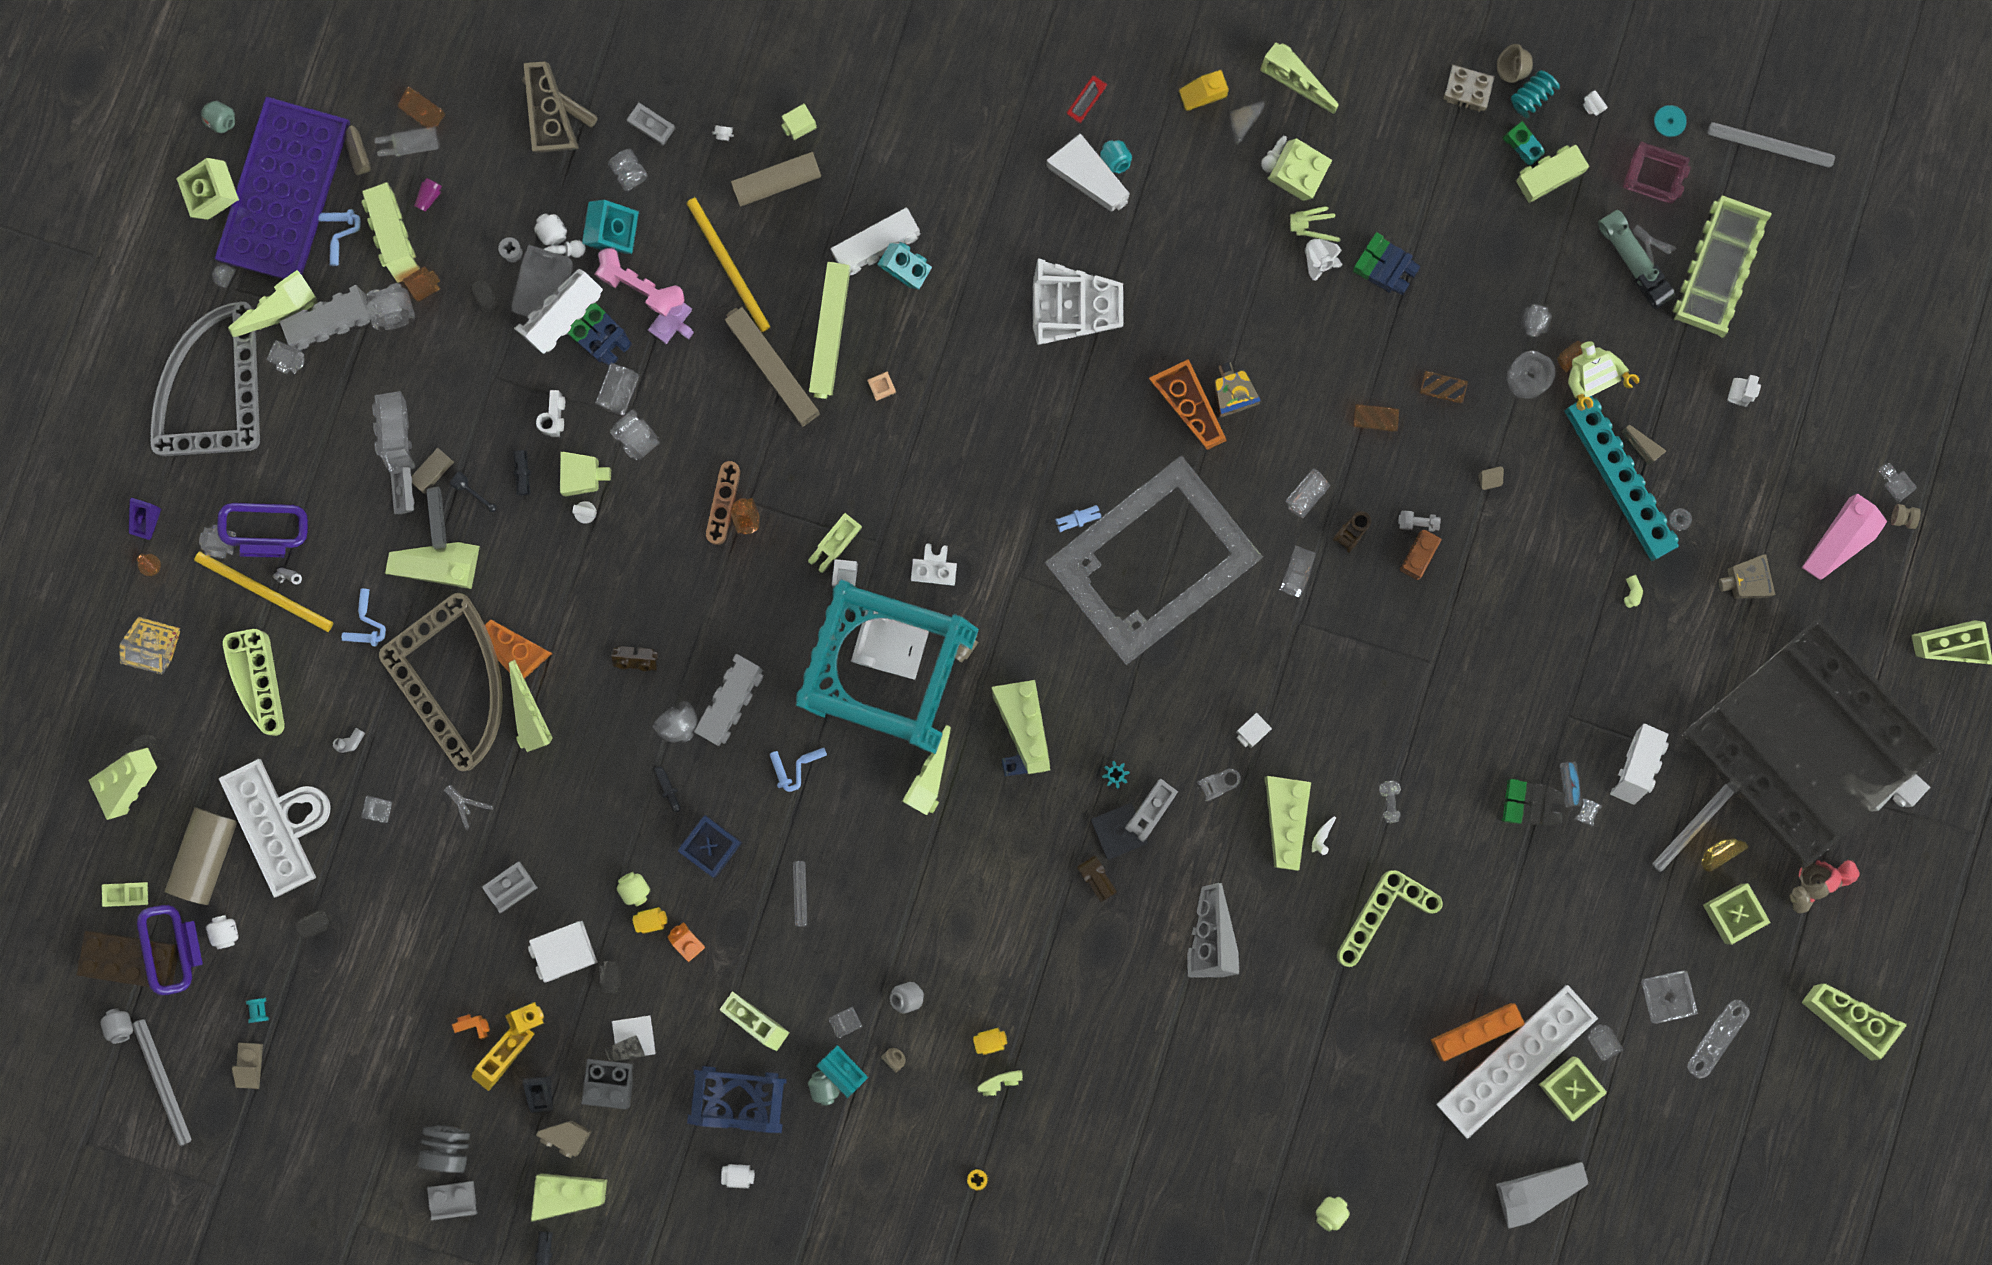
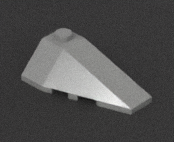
M1222 883L1203 886L1197 908V914L1199 915L1197 927H1193L1192 935H1195L1193 946L1189 948L1187 955L1188 977H1226L1239 974L1238 948Z
M1578 1162L1496 1184L1507 1227L1512 1228L1531 1223L1588 1185V1180L1583 1162Z

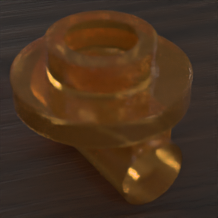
M141 554L136 559L139 562L138 568L140 572L146 576L156 575L161 568V562L155 555Z

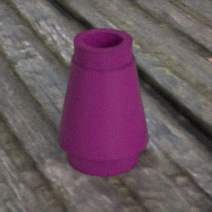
M426 178L421 183L414 206L426 212L441 193L440 189L442 186Z

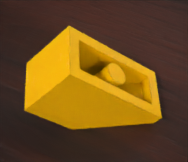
M1222 70L1199 77L1181 88L1179 92L1187 111L1227 97L1228 87Z

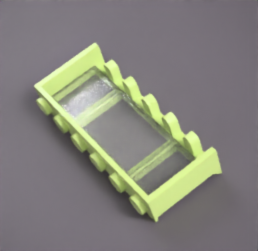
M1721 196L1718 202L1714 201L1710 209V213L1713 214L1711 221L1707 220L1702 233H1705L1703 241L1699 240L1695 250V253H1698L1696 261L1692 260L1688 268V272L1691 273L1689 280H1684L1680 290L1683 296L1681 301H1676L1673 312L1676 313L1674 320H1679L1718 334L1722 338L1728 333L1729 328L1727 327L1734 316V308L1743 290L1741 289L1744 281L1750 273L1749 267L1757 254L1756 249L1764 235L1765 224L1772 214L1725 196Z

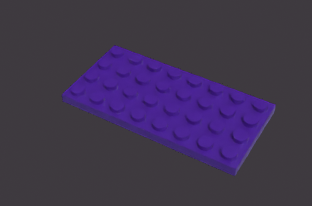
M265 98L236 190L239 200L231 206L215 256L216 261L283 280L296 270L301 275L303 274L319 223V215L322 213L345 140V132L350 124L348 119L273 98Z

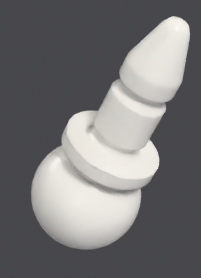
M1286 136L1279 139L1273 151H1268V156L1262 159L1261 166L1264 171L1271 173L1286 145Z
M574 240L570 243L565 242L564 245L549 246L543 251L548 254L565 253L566 257L570 255L581 257L585 252V245L579 240Z

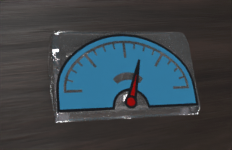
M1561 763L1560 770L1565 806H1581L1582 799L1577 763Z

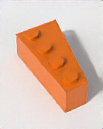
M1189 359L1149 378L1151 383L1207 450L1227 441Z

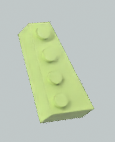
M1035 680L992 687L993 699L1000 710V714L1006 723L1028 774L1050 771Z
M1266 776L1265 784L1274 867L1297 871L1300 867L1311 782Z

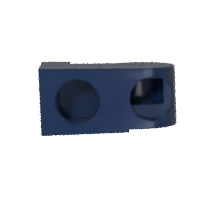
M1020 755L1001 759L1004 776L1028 773Z

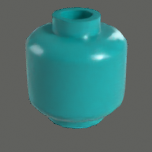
M1111 140L1104 144L1100 158L1112 172L1122 173L1130 167L1132 155L1124 142Z

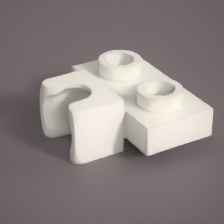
M926 544L924 560L913 559L911 581L955 585L957 563L946 562L948 546H943L941 553L934 555L931 550V544Z

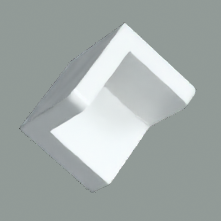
M835 559L832 579L833 588L839 584L840 579L848 581L855 586L858 566L856 561Z

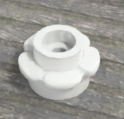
M715 125V132H712L716 134V139L729 141V136H734L732 135L733 128Z

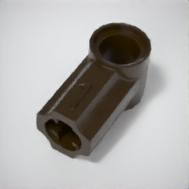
M1096 855L1077 866L1080 874L1086 883H1089L1100 902L1117 893Z

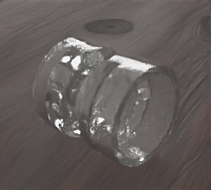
M631 149L616 154L608 162L613 173L619 175L618 181L624 190H630L638 186L648 176L642 165L637 164L638 159Z

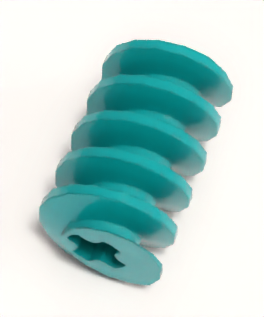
M1541 70L1530 79V82L1524 84V88H1520L1517 94L1511 97V101L1519 114L1529 118L1527 110L1534 113L1536 110L1533 105L1540 107L1542 104L1539 99L1547 101L1548 98L1545 93L1552 96L1554 94L1552 87L1558 90L1560 85L1554 77Z

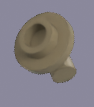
M896 1048L888 1049L881 1056L895 1073L906 1062L904 1054Z

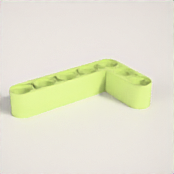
M1399 871L1385 872L1338 950V962L1347 967L1357 964L1396 896L1426 913L1439 912L1442 908L1441 897ZM1391 874L1396 875L1398 878V883L1394 887L1390 886L1387 882ZM1411 885L1417 890V895L1414 898H1410L1407 895V888ZM1380 893L1387 897V902L1383 906L1376 902V897ZM1429 897L1434 898L1436 901V906L1432 910L1426 906V900ZM1369 912H1372L1376 917L1372 925L1367 924L1365 921V916ZM1358 931H1361L1365 937L1361 944H1357L1354 941V934ZM1347 950L1353 953V960L1349 963H1346L1342 958L1343 953Z

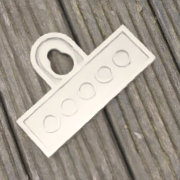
M257 759L219 778L273 896L278 897L315 879L316 876L298 838L318 829L327 821L330 814V802L325 793L317 788L305 786L278 797L261 759ZM296 802H309L313 806V811L307 815L302 823H292L288 818L290 806Z

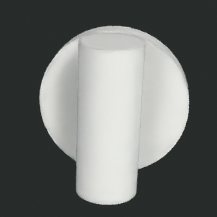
M1595 90L1584 98L1585 103L1583 105L1589 114L1594 113L1598 115L1608 108Z
M584 501L574 505L572 513H574L579 522L590 523L596 517V508L592 503Z

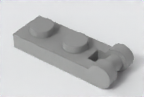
M1159 779L1125 829L1130 833L1134 832L1138 835L1137 838L1142 842L1145 841L1178 791L1162 779ZM1140 820L1146 823L1144 828L1138 825Z

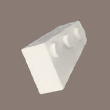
M1645 723L1637 730L1626 755L1628 758L1624 769L1619 771L1620 781L1615 788H1612L1610 795L1635 805L1647 792L1653 790L1656 782L1653 780V777L1661 768L1662 762L1659 760L1661 754H1665L1669 744L1666 742L1667 733Z

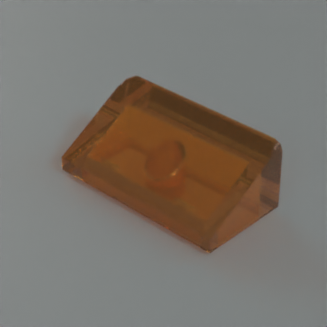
M409 86L398 104L400 109L432 132L445 116V113L439 107Z

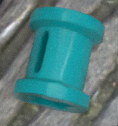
M266 998L246 1001V1004L249 1005L250 1013L248 1023L269 1020L265 1013L264 1003Z

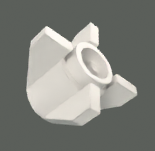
M1312 239L1307 243L1305 253L1307 255L1309 275L1313 280L1318 279L1322 274L1321 271H1326L1331 267H1341L1342 263L1337 258V255L1342 250L1337 244L1323 239Z

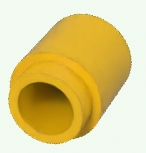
M658 907L638 912V915L633 916L635 930L637 933L642 932L644 934L664 929V924H667L665 911H661Z
M999 1028L980 1032L978 1036L973 1037L978 1054L983 1053L985 1055L1003 1050L1004 1045L1007 1044L1005 1032H1000Z

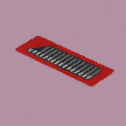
M1092 76L1067 114L1078 122H1082L1107 84Z

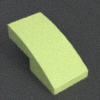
M148 882L102 885V907L148 905Z

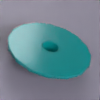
M1673 105L1660 108L1654 118L1657 130L1662 135L1668 137L1681 134L1687 123L1684 112L1679 107Z

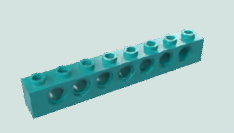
M1591 395L1593 407L1587 408L1586 403L1583 402L1585 410L1580 411L1577 409V403H1575L1564 412L1652 562L1679 547L1677 543L1678 537L1674 531L1669 530L1666 524V516L1663 512L1658 511L1655 505L1656 499L1652 493L1647 492L1644 487L1645 481L1643 477L1636 473L1633 468L1635 465L1632 458L1625 454L1622 449L1624 445L1618 436L1615 437L1611 430L1613 426L1607 417L1604 418L1600 411L1602 407L1596 398L1593 399ZM1586 416H1592L1595 419L1594 426L1586 422ZM1597 435H1603L1606 438V444H1600L1597 441ZM1609 453L1616 456V463H1611L1608 460ZM1619 472L1627 475V482H1622L1619 479ZM1630 491H1635L1638 494V501H1633L1630 498ZM1641 510H1646L1649 513V520H1644L1641 517ZM1652 529L1659 530L1661 534L1660 539H1655L1652 536Z

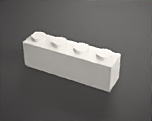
M906 207L832 247L831 251L837 263L851 266L850 275H853L861 270V266L877 262L880 259L879 257L884 254L889 243L899 244V242L910 244L918 239L917 236L920 235V231Z

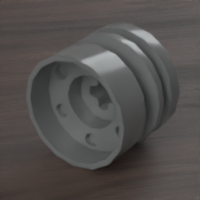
M437 1125L434 1127H424L422 1134L432 1136V1138H423L421 1143L431 1146L430 1150L420 1151L418 1167L444 1172H464L467 1156L457 1153L458 1149L468 1148L469 1144L461 1142L459 1139H469L470 1132L452 1126Z

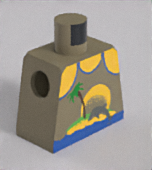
M1231 362L1220 365L1219 370L1222 378L1216 379L1214 382L1219 417L1221 418L1259 405L1261 400L1245 371L1234 373Z

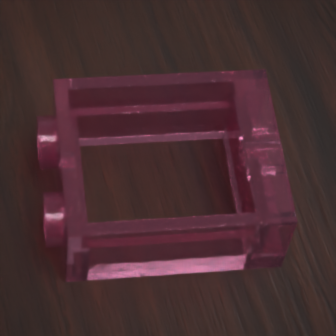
M1640 142L1635 149L1623 187L1672 204L1677 198L1680 199L1684 190L1682 182L1684 178L1687 179L1691 166H1688L1690 158ZM1645 156L1678 167L1670 193L1637 182Z

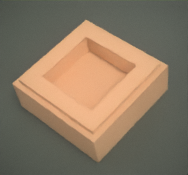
M888 372L868 380L876 401L896 393Z

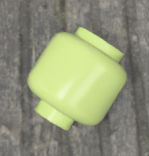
M630 872L618 880L617 891L625 904L639 906L647 900L646 896L650 888L642 875Z
M1327 1197L1316 1211V1221L1328 1231L1339 1230L1349 1217V1211L1346 1208L1347 1203L1340 1197H1336V1199Z

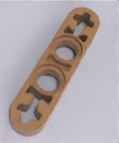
M733 461L723 463L718 476L706 530L708 541L714 545L722 544L727 537L740 478V468ZM730 466H733L734 471H736L730 477V481L734 482V485L722 482V479L727 481L728 474L724 471L729 469ZM723 487H729L732 490L729 498H722L720 496V490ZM718 508H724L727 511V516L722 520L715 517V511ZM713 521L718 524H725L724 527H719V533L722 534V537H718L717 540H714V537L710 535L711 532L716 531L717 527L715 524L712 525Z

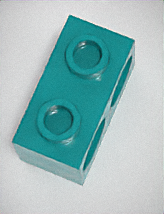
M899 242V244L889 243L877 265L909 288L920 289L932 268L926 263L927 259L919 254L914 255L911 253V248L902 242ZM897 254L900 257L898 263L895 260ZM915 265L916 271L912 274V267Z

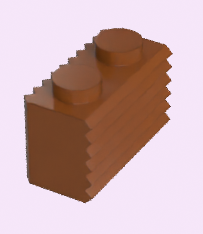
M1426 530L1418 533L1402 567H1400V571L1419 580L1442 539Z

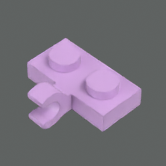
M685 303L673 307L666 317L659 315L648 331L665 344L668 343L676 331L689 339L694 332L683 322L692 309Z

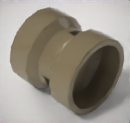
M1896 504L1893 509L1891 524L1895 526L1905 525L1908 529L1914 530L1919 523L1921 511L1919 508L1912 507L1909 509L1905 505Z

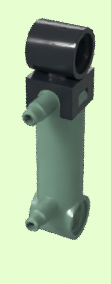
M1615 210L1599 220L1598 226L1602 234L1607 239H1610L1636 278L1634 282L1640 291L1645 294L1646 300L1651 307L1658 309L1674 299L1675 293L1673 288L1666 280H1663L1665 276L1657 265H1653L1629 229L1628 222L1622 212Z

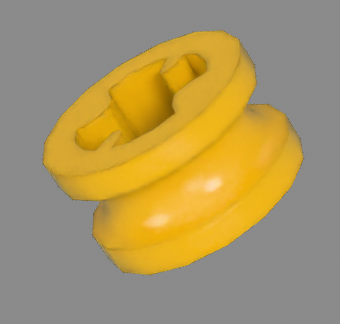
M973 1170L968 1176V1184L974 1190L983 1189L987 1184V1176L982 1170ZM979 1173L980 1177H984V1182H981V1186H976V1183L971 1182V1177L974 1178L973 1175Z

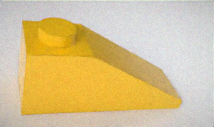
M510 1028L477 1065L471 1078L489 1091L531 1040L534 1033L527 1030L514 1036Z

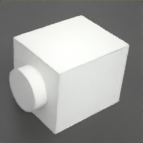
M1256 713L1236 731L1239 735L1237 739L1244 747L1248 745L1252 748L1272 728Z

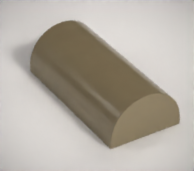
M810 152L731 181L741 207L820 178L821 174L814 154Z
M194 807L165 892L188 901L208 905L238 821Z

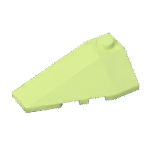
M946 725L942 732L943 735L936 754L932 753L926 759L920 775L916 776L903 799L905 804L925 815H928L929 812L934 813L939 804L936 799L939 793L951 727Z

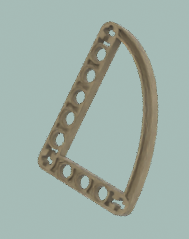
M455 593L380 649L379 658L453 765L460 771H469L484 758L496 738L502 715L503 691L499 663L488 631L470 599L465 594ZM456 598L463 599V602L461 603L462 608L455 607L454 609L450 610L446 606L448 605L449 607H453L457 603ZM440 610H444L447 613V619L444 622L437 620V613ZM463 613L467 617L481 647L490 687L488 722L485 732L473 752L406 659L407 655ZM422 623H427L430 627L427 635H422L419 631ZM405 636L412 638L413 643L409 648H405L402 644ZM387 650H388V651H394V654L392 655V657L394 658L395 661H400V660H401V662L395 664V662L393 661V659H387V658H386V656L388 655ZM401 666L406 667L408 670V674L404 679L400 678L397 674ZM413 684H417L420 687V693L416 697L410 693V687ZM427 701L433 706L430 714H425L422 710L423 704ZM439 719L445 723V728L442 732H438L435 729V722ZM451 737H454L458 742L454 750L449 749L447 746V741ZM459 752L462 755V757H468V766L461 765V762L463 761L461 756H454V753Z

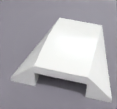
M1037 259L1033 282V330L1037 345L1123 327V283L1096 275H1088L1083 271H1075L1059 264H1051L1045 262V260Z

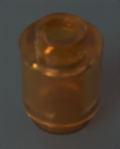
M1576 341L1557 357L1559 365L1566 372L1572 369V360L1583 354L1581 345L1585 342Z

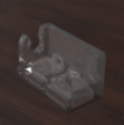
M611 363L596 404L624 416L639 375L631 369Z

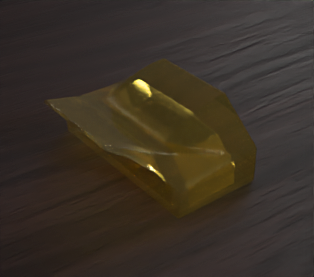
M1734 838L1730 840L1723 839L1705 851L1701 864L1706 871H1712L1749 847L1745 842Z

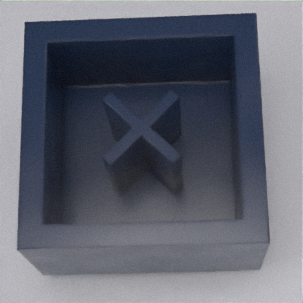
M704 815L678 852L711 877L716 878L742 842L708 816Z

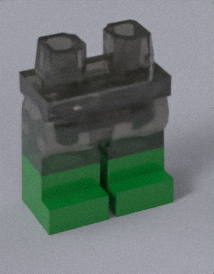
M1509 779L1507 780L1505 800L1525 802L1527 804L1505 802L1502 822L1542 827L1560 825L1562 813L1552 812L1551 809L1552 803L1564 804L1565 793L1554 790L1552 786Z

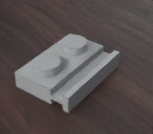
M519 861L482 886L490 900L497 907L499 913L504 912L538 888Z
M473 1181L428 1187L431 1220L477 1214Z

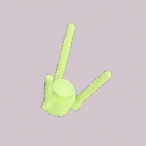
M1327 206L1290 214L1291 231H1296L1297 236L1305 235L1330 241H1340L1338 237L1304 230V228L1309 226L1308 221L1335 217L1334 213L1308 216L1327 211Z

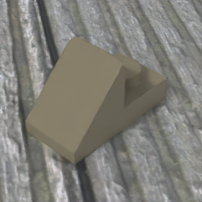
M238 1043L237 1065L232 1066L236 1088L259 1089L263 1044Z

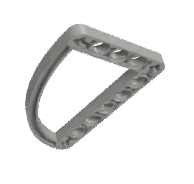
M230 303L205 314L186 331L173 349L162 372L153 405L151 449L154 453L160 456L251 451L258 447L260 443L256 331L250 332L249 337L246 339H241L239 336L233 337L237 430L164 435L168 397L177 370L186 353L202 333L212 325L230 316H233L234 323L242 316L239 312L243 310V307L246 310L253 309L248 303ZM244 349H249L251 352L248 360H241L240 353ZM249 370L252 377L249 381L243 382L241 374ZM245 392L252 393L253 397L249 403H243L241 399ZM246 413H252L253 421L250 424H244L242 421ZM243 428H254L253 431L249 430L250 437L254 438L250 445L244 442V439L248 438V432L243 430ZM225 436L232 437L233 442L229 447H223L221 443ZM209 437L211 445L206 449L201 448V439ZM184 438L188 439L189 447L186 450H180L178 447L179 441ZM163 440L166 444H173V448L170 446L163 447V451H161V449L157 448V445H160Z

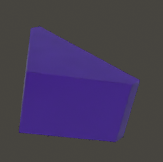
M131 498L129 534L150 540L161 508Z

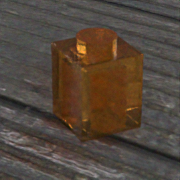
M425 266L403 279L417 302L440 289L437 284L440 281L434 270L429 271Z

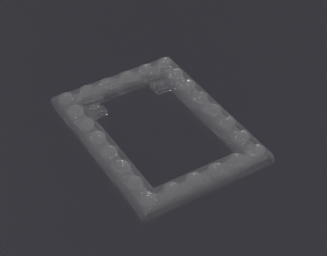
M1181 455L1047 560L1045 565L1127 666L1259 562L1263 556ZM1178 487L1232 555L1148 621H1146L1138 609L1122 621L1119 616L1116 618L1090 585L1091 581L1088 576L1102 566L1093 553ZM1088 558L1091 563L1084 567L1081 562ZM1138 621L1141 626L1134 630L1131 625Z

